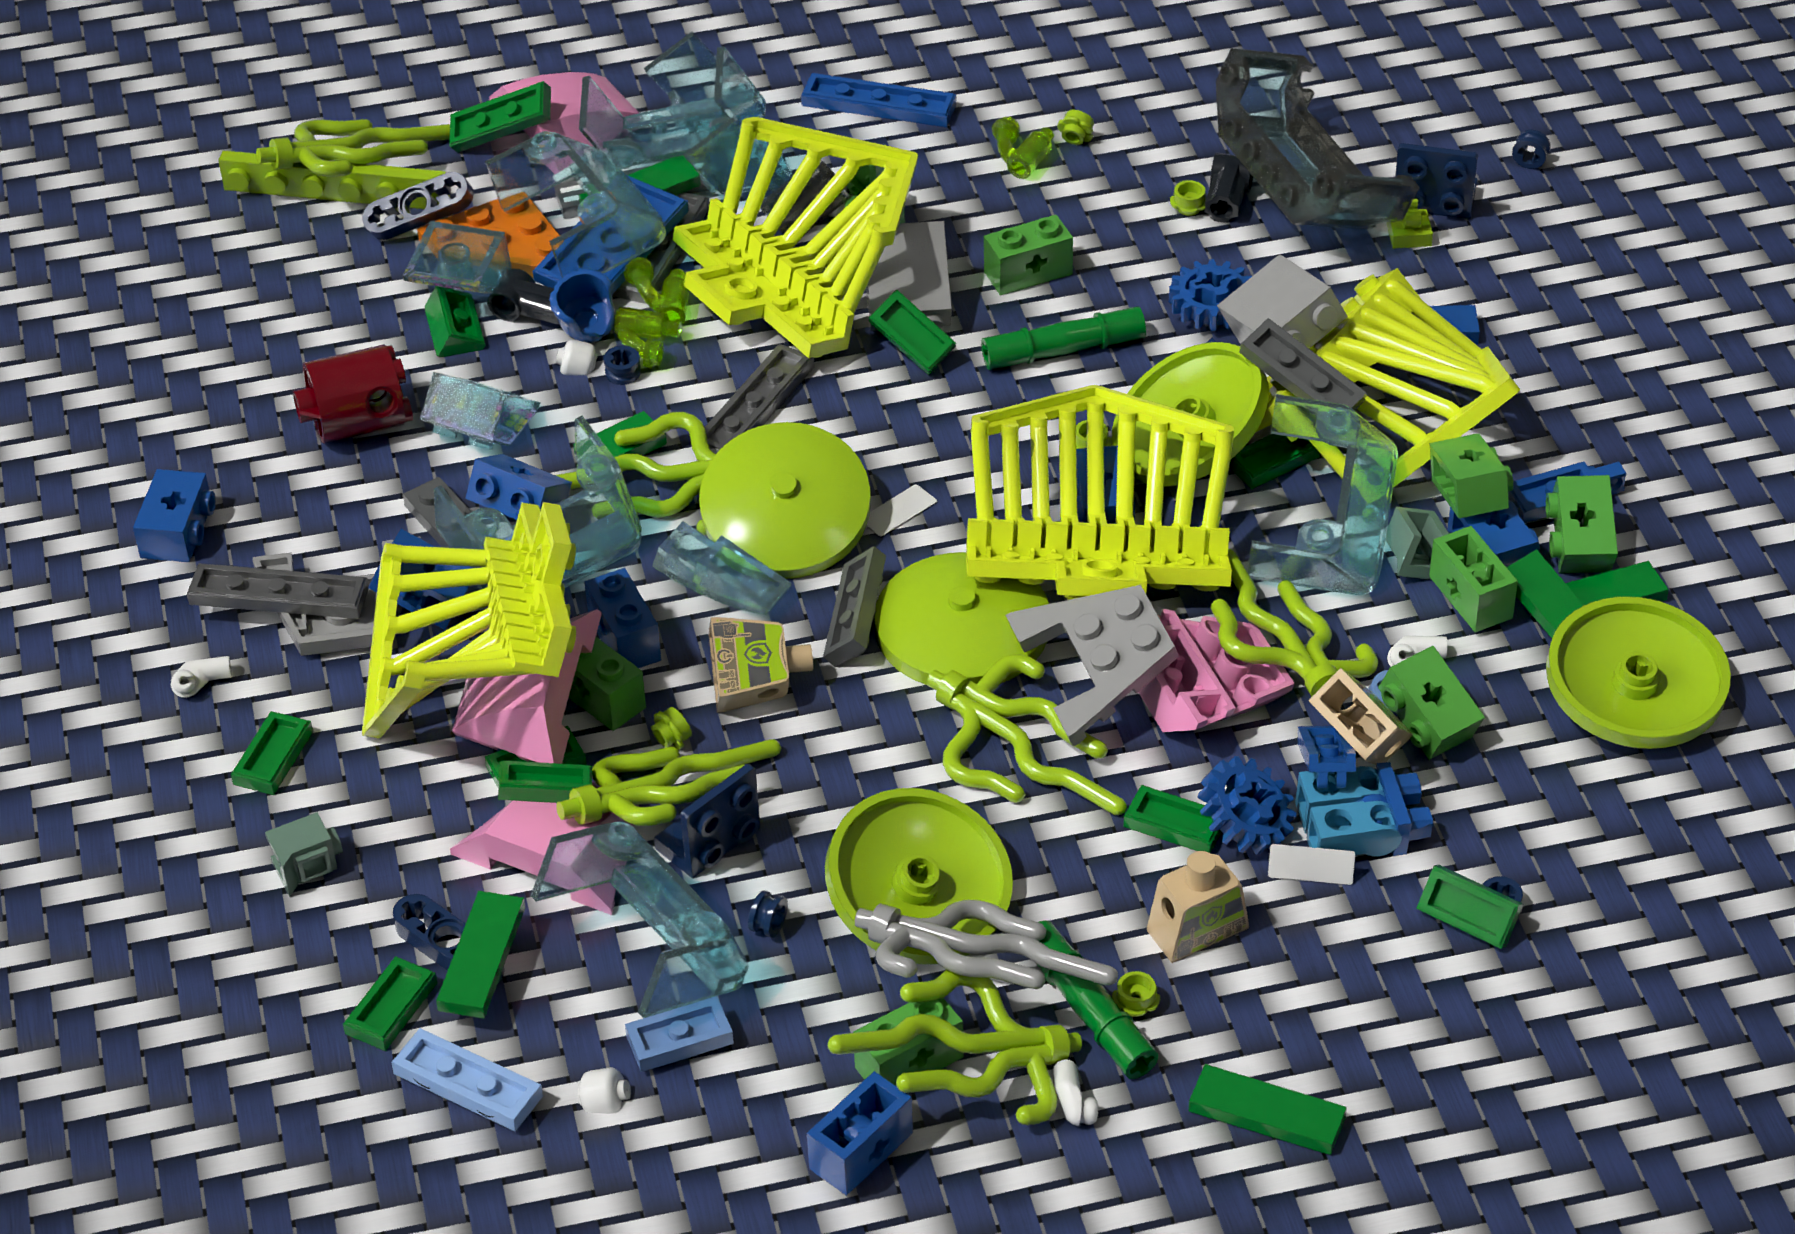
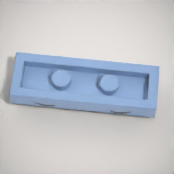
M421 1028L418 1029L392 1061L395 1075L515 1132L543 1097L541 1084Z

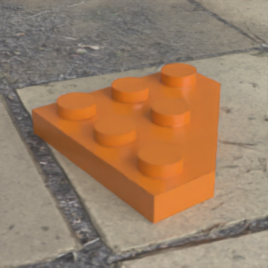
M523 189L417 228L420 243L435 262L451 264L453 259L472 262V268L503 273L505 267L520 269L527 272L532 278H534L532 271L562 240L561 236Z

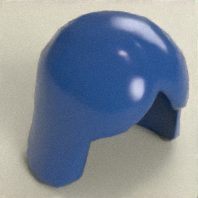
M579 269L565 275L554 286V290L549 298L550 307L568 337L586 343H595L610 333L615 323V308L612 300V283L606 275L594 269Z

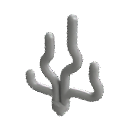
M958 901L946 907L937 916L930 918L904 916L901 914L900 909L884 904L877 905L874 911L860 908L855 916V926L868 930L869 940L881 944L875 954L878 965L887 972L906 978L914 976L917 971V964L914 960L898 955L909 946L930 953L938 964L955 974L968 977L994 978L1031 989H1039L1044 985L1045 976L1041 971L995 958L963 956L952 949L976 955L997 953L1020 954L1050 970L1103 985H1113L1118 979V972L1111 966L1058 952L1039 942L1046 935V928L1043 924L1011 915L1001 907L985 901ZM978 919L986 921L1008 934L974 935L952 928L961 920Z

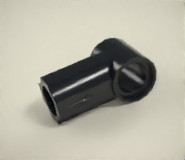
M1215 153L1211 168L1210 188L1205 201V212L1210 214L1214 221L1228 223L1233 217H1238L1244 194L1251 191L1255 171V158Z
M508 270L487 298V305L490 311L504 321H514L519 315H524L560 325L557 317L551 310L549 301L550 294L554 288L536 284L534 279L523 270Z

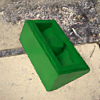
M435 286L425 304V313L436 356L448 357L483 350L486 345L472 295L443 286Z

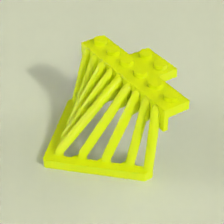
M759 117L743 119L723 203L717 198L710 199L707 220L675 226L673 241L704 267L686 272L684 286L728 325H740L746 321L763 318L808 358H817L825 354L848 349L854 313L885 246L893 245L916 170L918 154L909 150ZM757 139L769 142L741 214L736 215L754 141ZM793 147L807 150L806 156L763 224L753 227L783 149ZM826 156L846 159L843 166L784 235L774 237L819 166L821 159ZM874 165L884 167V171L805 246L794 248L854 178L861 166Z
M1398 268L1379 278L1372 274L1362 280L1354 288L1357 295L1341 303L1348 317L1309 349L1353 383L1356 381L1362 382L1443 416L1448 420L1433 432L1426 434L1416 425L1366 395L1364 403L1357 410L1414 445L1399 458L1392 460L1351 421L1346 419L1337 428L1272 377L1268 376V405L1262 422L1257 431H1260L1276 423L1291 442L1297 440L1303 433L1364 506L1378 500L1430 460L1429 443L1461 437L1520 391L1518 385L1490 348L1487 346L1481 349L1427 305ZM1379 363L1475 390L1482 394L1470 404L1460 408L1452 401L1369 366ZM1321 417L1380 472L1369 481H1366L1314 421L1315 418Z
M1090 385L972 416L971 443L977 519L968 518L967 577H975L977 581L984 583L999 582L1001 578H1014L1024 584L1031 585L1042 584L1045 580H1055L1057 595H1064L1069 600L1141 585L1146 593L1147 584L1153 588L1163 590L1173 589L1176 585H1193L1195 589L1201 591H1215L1219 589V586L1231 587L1232 569L1228 558L1230 530L1229 528H1219L1233 448V426L1098 385ZM1087 410L1088 523L1079 522L1077 514L1076 413ZM1104 411L1117 414L1119 419L1116 524H1107L1105 515ZM1059 417L1060 522H1055L1051 519L1049 504L1048 420ZM1136 421L1151 425L1144 525H1135L1133 516ZM1030 425L1033 521L1025 520L1022 517L1018 431L1020 427ZM1169 430L1184 435L1174 521L1172 526H1162L1167 435ZM1001 433L1005 520L994 517L989 436ZM1204 441L1214 444L1215 451L1202 525L1190 527L1200 442Z
M522 502L512 540L485 537L484 549L403 546L385 543L380 561L362 736L381 738L403 712L450 680L528 674L559 677L564 655L573 651L576 640V626L570 623V605L565 604L564 583H561L565 570H571L573 567L576 545L570 541V524L565 523L561 505L543 502L540 511L539 505ZM401 563L481 567L400 575ZM488 584L487 588L411 613L396 616L397 600L400 592ZM488 606L487 609L405 653L391 658L395 634H404ZM489 628V630L448 659L426 662ZM399 675L395 688H388L391 676Z

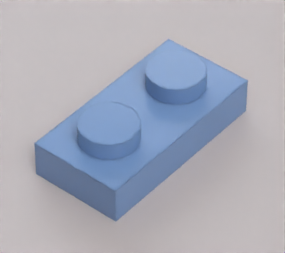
M717 996L625 1024L626 1037L641 1072L734 1044L732 1029Z

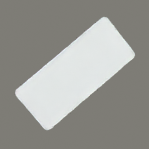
M915 484L872 510L867 527L878 536H883L935 504L937 500L919 485Z
M1272 844L1270 846L1268 876L1271 878L1350 885L1353 883L1355 852Z

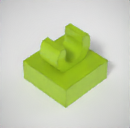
M1418 199L1401 200L1400 211H1387L1386 224L1392 249L1432 246L1433 232L1427 209H1418Z

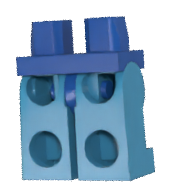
M1383 762L1377 763L1376 769L1360 766L1356 767V772H1347L1346 788H1336L1335 772H1328L1327 788L1318 789L1317 772H1299L1295 805L1305 834L1307 833L1306 838L1309 847L1354 851L1355 855L1383 856L1391 852L1393 856L1406 855L1410 840L1429 838L1432 833L1433 817L1429 807L1406 808V805L1420 803L1422 792L1417 773L1395 775L1391 763Z

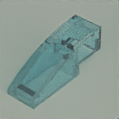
M684 521L659 546L652 567L674 581L703 596L728 606L762 615H768L792 585L791 582L721 535L716 542H713Z

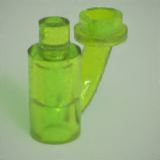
M1006 116L997 119L992 125V133L997 139L999 155L1007 164L1010 173L1016 178H1028L1052 149L1051 141L1054 138V133L1047 127H1043L1040 131L1031 132L1017 149H1014L1012 144L1018 140L1020 133L1018 122Z
M642 257L633 258L625 267L624 277L630 284L636 286L645 303L658 313L659 321L668 327H679L685 322L690 291L684 286L686 273L681 269L672 270L670 276L664 279L662 292L659 294L651 284L654 279V269L651 262Z
M620 306L615 315L614 331L623 345L633 347L639 352L640 357L643 358L644 367L651 368L653 365L660 366L663 359L664 344L659 341H664L666 336L680 338L682 322L669 320L667 313Z

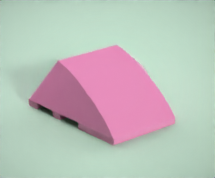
M567 72L525 78L504 85L489 96V100L542 81L551 87V120L526 128L524 131L540 147L543 162L553 173L579 158L580 154L585 151H594L603 144H613L642 122V115L605 77L592 73Z
M596 609L570 618L571 625L576 626V640L573 651L564 655L559 677L528 674L467 679L452 732L456 736L495 750L499 748L513 753L525 761L532 760L540 763L562 764L570 732L561 724L580 653L592 652L602 613Z
M1163 609L1158 617L1175 645L1179 657L1138 693L1162 732L1197 730L1206 725L1254 710L1290 692L1295 683L1284 666L1245 663L1229 655L1219 642L1218 631L1220 625L1215 617L1203 616L1201 621L1197 622L1179 619L1175 611ZM1237 621L1238 632L1236 637L1241 642L1250 646L1271 647L1256 625Z
M592 781V785H593L595 788H599V787H600L599 785H597L595 782ZM511 801L481 827L450 848L451 855L490 870L499 861L570 888L571 900L612 915L618 881H621L623 872L622 863L626 848L630 844L634 825L624 821L613 812L602 814L599 821L580 825L574 817L561 820L557 814V803Z

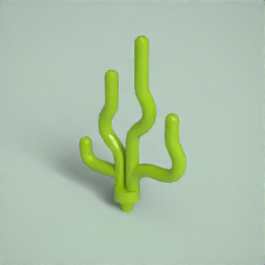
M367 119L348 121L311 120L303 122L295 128L296 142H291L287 137L271 139L269 147L257 148L256 157L259 164L271 163L275 170L291 169L293 163L302 162L311 172L317 175L328 177L346 176L353 170L351 163L369 164L388 158L423 155L428 150L427 141L450 139V124L412 128L373 127L371 121ZM329 135L349 137L316 140L314 136ZM384 142L375 147L362 148L367 144Z
M671 412L660 416L648 425L618 431L614 437L616 444L619 446H629L656 440L669 430L683 428L690 434L692 450L698 461L664 466L639 454H622L611 458L599 467L558 474L556 476L572 482L570 489L598 485L609 481L619 473L627 470L641 472L647 477L660 482L689 480L682 485L674 496L666 500L657 501L642 496L596 502L591 506L592 516L598 519L630 513H640L651 517H667L679 513L700 493L704 473L716 454L708 446L707 434L702 421L695 415L686 412ZM701 519L698 521L696 529L699 534L707 535Z
M1228 549V558L1232 569L1231 579L1239 591L1237 604L1241 614L1252 624L1275 635L1284 646V648L1256 647L1241 642L1236 637L1238 623L1234 613L1225 600L1217 599L1211 604V610L1220 625L1218 631L1219 642L1229 655L1245 663L1280 665L1294 670L1304 679V684L1311 697L1340 668L1354 678H1364L1375 673L1378 667V659L1372 647L1365 643L1358 645L1355 650L1358 660H1328L1323 650L1328 647L1332 638L1329 624L1321 615L1305 604L1292 582L1284 580L1277 586L1278 594L1293 617L1314 633L1305 648L1295 630L1287 622L1264 611L1256 604L1258 592L1253 580L1236 552Z
M1022 654L1005 656L996 662L977 684L955 670L949 671L946 675L937 670H933L930 673L926 684L936 690V701L952 710H956L963 718L962 728L948 743L943 752L945 771L956 783L971 788L989 789L1013 803H1019L1025 797L1024 789L1006 777L989 770L969 769L961 763L962 755L975 741L982 725L1005 738L1013 745L1016 762L1021 772L1029 779L1043 785L1066 787L1114 815L1125 813L1127 809L1125 800L1084 776L1066 768L1047 767L1039 764L1033 756L1032 745L1026 732L1015 723L1004 718L1040 715L1049 721L1056 735L1071 744L1053 709L1058 706L1054 702L1041 697L1004 699L993 694L1006 677L1013 672H1021L1033 679H1040L1045 673L1043 664ZM1086 732L1087 737L1074 746L1096 759L1104 758L1108 752L1104 742Z
M769 739L721 752L691 754L680 757V753L675 747H665L644 753L610 756L600 760L592 768V779L600 787L595 788L589 784L573 788L570 791L568 800L557 802V814L561 820L574 817L580 825L599 821L602 814L613 812L624 821L637 826H653L667 823L676 817L677 811L673 805L698 800L745 764L777 756L781 751V745L777 740ZM664 767L658 773L621 782L615 775L622 772H638ZM715 771L703 775L691 783L672 786L683 775L694 772ZM641 804H661V805L652 806V807H638V806H636V805H641Z
M948 970L944 971L935 980L903 985L900 990L901 998L910 1003L932 1001L946 997L956 987L968 986L978 993L987 1017L997 1032L967 1034L935 1015L917 1014L905 1018L892 1029L838 1034L832 1036L828 1041V1049L837 1055L902 1047L919 1034L934 1036L948 1047L962 1053L979 1054L1001 1051L989 1062L985 1073L980 1077L972 1078L952 1070H927L899 1075L896 1080V1086L903 1093L942 1089L964 1097L979 1098L993 1093L1002 1083L1009 1069L1026 1066L1038 1098V1103L1018 1108L1016 1119L1022 1125L1045 1122L1055 1113L1058 1103L1057 1094L1046 1065L1067 1060L1070 1053L1079 1052L1082 1047V1039L1079 1033H1067L1062 1025L1056 1024L1027 1028L1017 1024L1005 1010L999 991L990 978L968 977Z

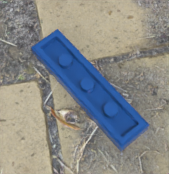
M811 73L802 92L801 103L805 107L948 127L957 105V98L954 93Z

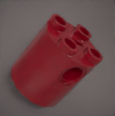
M383 344L303 363L305 388L293 391L294 404L300 423L314 421L317 433L323 444L401 426L405 422L413 421L410 401L408 397L403 396L400 384L406 383L404 367L401 359H396L392 345L386 346Z

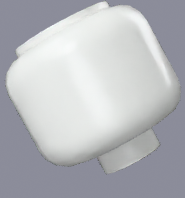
M569 340L566 342L564 349L558 348L555 364L561 365L560 372L564 375H588L594 370L597 360L595 346L578 340Z
M613 1067L588 1071L582 1076L578 1084L579 1103L584 1111L588 1113H616L621 1108L622 1100L630 1099L631 1096L629 1082L624 1080L620 1071Z

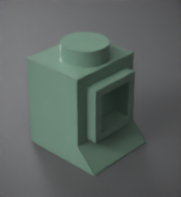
M1404 507L1395 508L1384 538L1397 558V576L1432 580L1429 577L1433 539L1449 534L1435 511Z
M318 812L265 832L266 839L275 854L270 856L272 864L289 897L299 883H304L338 869L335 855L343 852L340 839L334 827L326 829Z

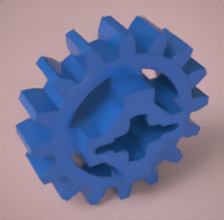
M1210 259L1206 265L1194 261L1192 270L1181 267L1180 276L1173 275L1171 286H1169V303L1172 304V313H1181V322L1183 323L1190 320L1195 321L1196 329L1202 327L1203 324H1209L1211 331H1216L1217 325L1222 324L1227 329H1231L1217 305L1252 276H1244L1245 268L1243 267L1236 268L1235 270L1230 269L1231 262L1229 261L1223 263L1222 266H1218L1214 259Z
M1234 756L1228 763L1224 759L1221 760L1202 779L1201 784L1204 788L1198 793V798L1207 803L1200 810L1201 815L1211 816L1213 819L1209 826L1210 831L1220 829L1224 833L1222 842L1225 845L1234 840L1237 842L1239 852L1244 853L1251 846L1254 853L1260 855L1266 848L1270 850L1272 844H1280L1292 832L1294 827L1290 822L1297 817V813L1287 808L1294 798L1292 795L1283 794L1280 790L1285 784L1284 780L1273 781L1270 778L1272 769L1268 766L1263 771L1258 770L1256 760L1253 758L1245 765H1243L1239 756Z

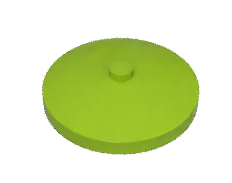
M1210 342L1185 348L1163 359L1148 370L1127 394L1233 426L1232 459L1250 441L1261 424L1268 405L1269 386L1264 371L1240 354L1239 346L1224 342ZM1117 414L1112 427V446H1118L1119 419ZM1136 421L1134 478L1147 484L1151 425ZM1169 430L1167 435L1164 486H1176L1179 480L1184 435ZM1204 441L1200 442L1196 480L1211 473L1215 451L1214 444Z
M779 422L747 430L730 440L717 452L704 473L700 487L699 503L705 532L713 546L725 559L736 567L757 576L793 579L821 572L833 566L850 553L866 529L871 509V496L866 470L857 454L843 440L824 429L812 425Z
M966 552L940 554L909 565L897 573L885 585L876 603V640L889 663L915 681L927 685V678L933 670H937L944 675L949 671L955 670L977 684L991 667L1005 656L1022 654L1035 660L1038 659L1047 642L1024 653L1006 615L1014 611L1043 606L1049 603L1039 584H1024L1014 578H1001L999 582L995 583L979 582L975 577H967ZM1021 672L1009 674L1003 682L1018 676Z
M1613 597L1598 600L1577 609L1566 617L1555 631L1546 661L1549 688L1561 709L1575 723L1591 734L1627 747L1665 748L1676 746L1698 737L1718 719L1730 688L1731 673L1729 662L1721 644L1711 631L1683 610L1647 598Z
M898 788L883 791L864 799L854 806L841 820L829 844L825 859L827 891L837 914L856 937L876 951L881 944L869 940L868 930L855 926V916L860 908L874 911L877 905L884 904L900 909L901 914L904 916L930 918L937 916L946 907L958 901H985L997 905L1005 911L1008 910L1013 889L1011 864L1006 849L994 829L983 817L966 804L932 790ZM978 919L961 920L952 928L974 935H993L997 931V928L990 923ZM907 946L898 954L914 960L916 964H938L930 953ZM952 949L954 952H956V953H958V954H960V955H963V956H968V955H970V953H965V952H961V951H957V950Z

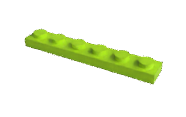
M223 150L218 159L224 190L370 204L446 173V171L351 163L353 170L349 175L328 177L311 172L302 162L293 163L291 169L275 170L271 163L259 164L256 153ZM435 192L432 194L435 199L439 197ZM424 197L416 198L411 202L409 208L425 209L427 199Z

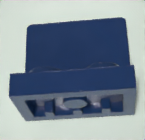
M1400 143L1397 153L1392 209L1401 210V200L1418 199V209H1427L1428 214L1470 219L1477 187L1476 169L1478 154L1470 151Z
M749 763L745 764L681 812V818L654 837L655 849L693 879L706 868L715 866L726 853L738 844L751 839L756 831L760 829L756 769Z

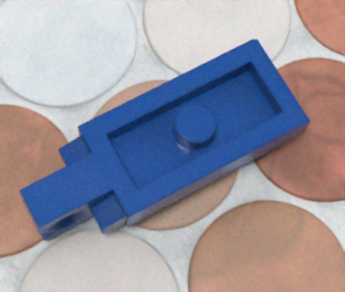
M1585 461L1513 481V490L1508 491V500L1515 504L1520 518L1524 523L1547 517L1545 510L1546 494L1552 493L1557 476L1610 475L1611 493L1614 495L1624 491L1627 473L1620 462L1595 468L1594 466H1587Z

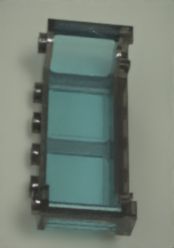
M1230 49L1216 79L1218 135L1292 224L1367 230L1375 228L1376 224L1397 222L1404 219L1420 187L1407 175H1397L1396 178L1364 176L1307 110L1315 93L1312 89L1303 88L1301 84L1302 72H1311L1313 65L1305 56Z

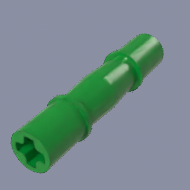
M1137 306L1102 314L1097 312L1094 313L1092 318L1059 322L1029 331L1024 327L1019 331L982 338L983 360L986 368L992 370L1026 362L1031 364L1037 358L1069 354L1095 346H1100L1101 349H1104L1108 345L1145 338L1146 323L1141 308Z
M1039 921L1046 928L1045 938L1039 942L1052 950L1083 958L1078 951L1069 945L1050 921ZM1036 963L1044 973L1045 980L1050 985L1056 986L1073 1011L1095 1034L1094 1040L1098 1046L1105 1049L1127 1078H1140L1156 1065L1159 1057L1158 1052L1136 1027L1131 1015L1119 1009L1102 984L1050 970Z

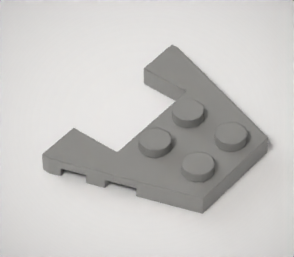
M394 540L382 541V549L384 548L385 543L392 544ZM292 552L253 557L254 568L294 571ZM374 574L360 575L359 577H367L368 584L370 585ZM371 589L368 590L359 619L277 613L301 656L371 647L377 593ZM398 604L396 609L397 617L400 616L403 608Z
M1141 585L1014 611L1006 615L1024 653L1063 633H1067L1095 687L1053 708L1072 746L1079 744L1087 737L1085 731L1098 719L1104 722L1115 713L1114 706L1129 692L1134 691L1137 694L1179 657L1175 645Z

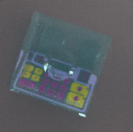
M430 221L403 273V280L491 294L505 273L512 267L505 232Z
M433 372L420 420L434 424L432 431L434 433L456 439L459 432L470 436L468 444L492 450L494 444L510 446L539 410L541 402L470 379Z

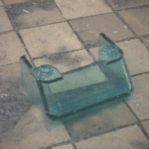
M690 32L644 67V69L667 93L672 103L668 109L674 119L681 126L687 123L696 135L699 143L684 153L685 158L701 173L700 178L711 193L714 194L718 191L725 196L742 120L750 117L765 119L758 103L746 87L693 32ZM755 139L741 194L750 193L769 142ZM783 153L767 191L782 190L793 176Z
M722 46L717 47L715 92L713 98L623 116L590 76L583 77L579 130L605 161L615 168L628 169L643 163L720 147L736 146L742 120L750 117L765 119L766 101L728 50Z
M544 131L485 161L500 206L504 212L572 177L587 193L588 197L579 204L577 209L582 224L549 241L562 278L573 271L584 268L594 269L604 274L658 246L665 239L666 229L661 215L609 154L603 150L556 132Z
M1276 394L1270 434L1322 441L1332 446L1347 448L1336 521L1314 519L1305 523L1299 530L1296 547L1252 540L1248 574L1251 579L1275 583L1288 580L1294 586L1351 595L1368 594L1377 586L1381 573L1398 459L1397 447L1391 439L1347 405Z
M583 416L575 419V459L578 462L576 468L577 480L584 490L556 503L561 505L565 523L570 524V541L576 545L573 567L571 570H565L561 582L564 583L565 588L634 553L641 544L642 535L641 523L619 464ZM442 485L434 488L435 526L450 548L484 549L485 537L512 540L516 524L511 525L503 513L493 508H480L463 516ZM482 584L477 586L481 590L487 588L488 584Z
M617 821L551 837L531 893V897L536 902L610 883L673 949L659 955L638 1013L643 1018L726 994L742 986L749 968L748 962L726 923L632 825Z

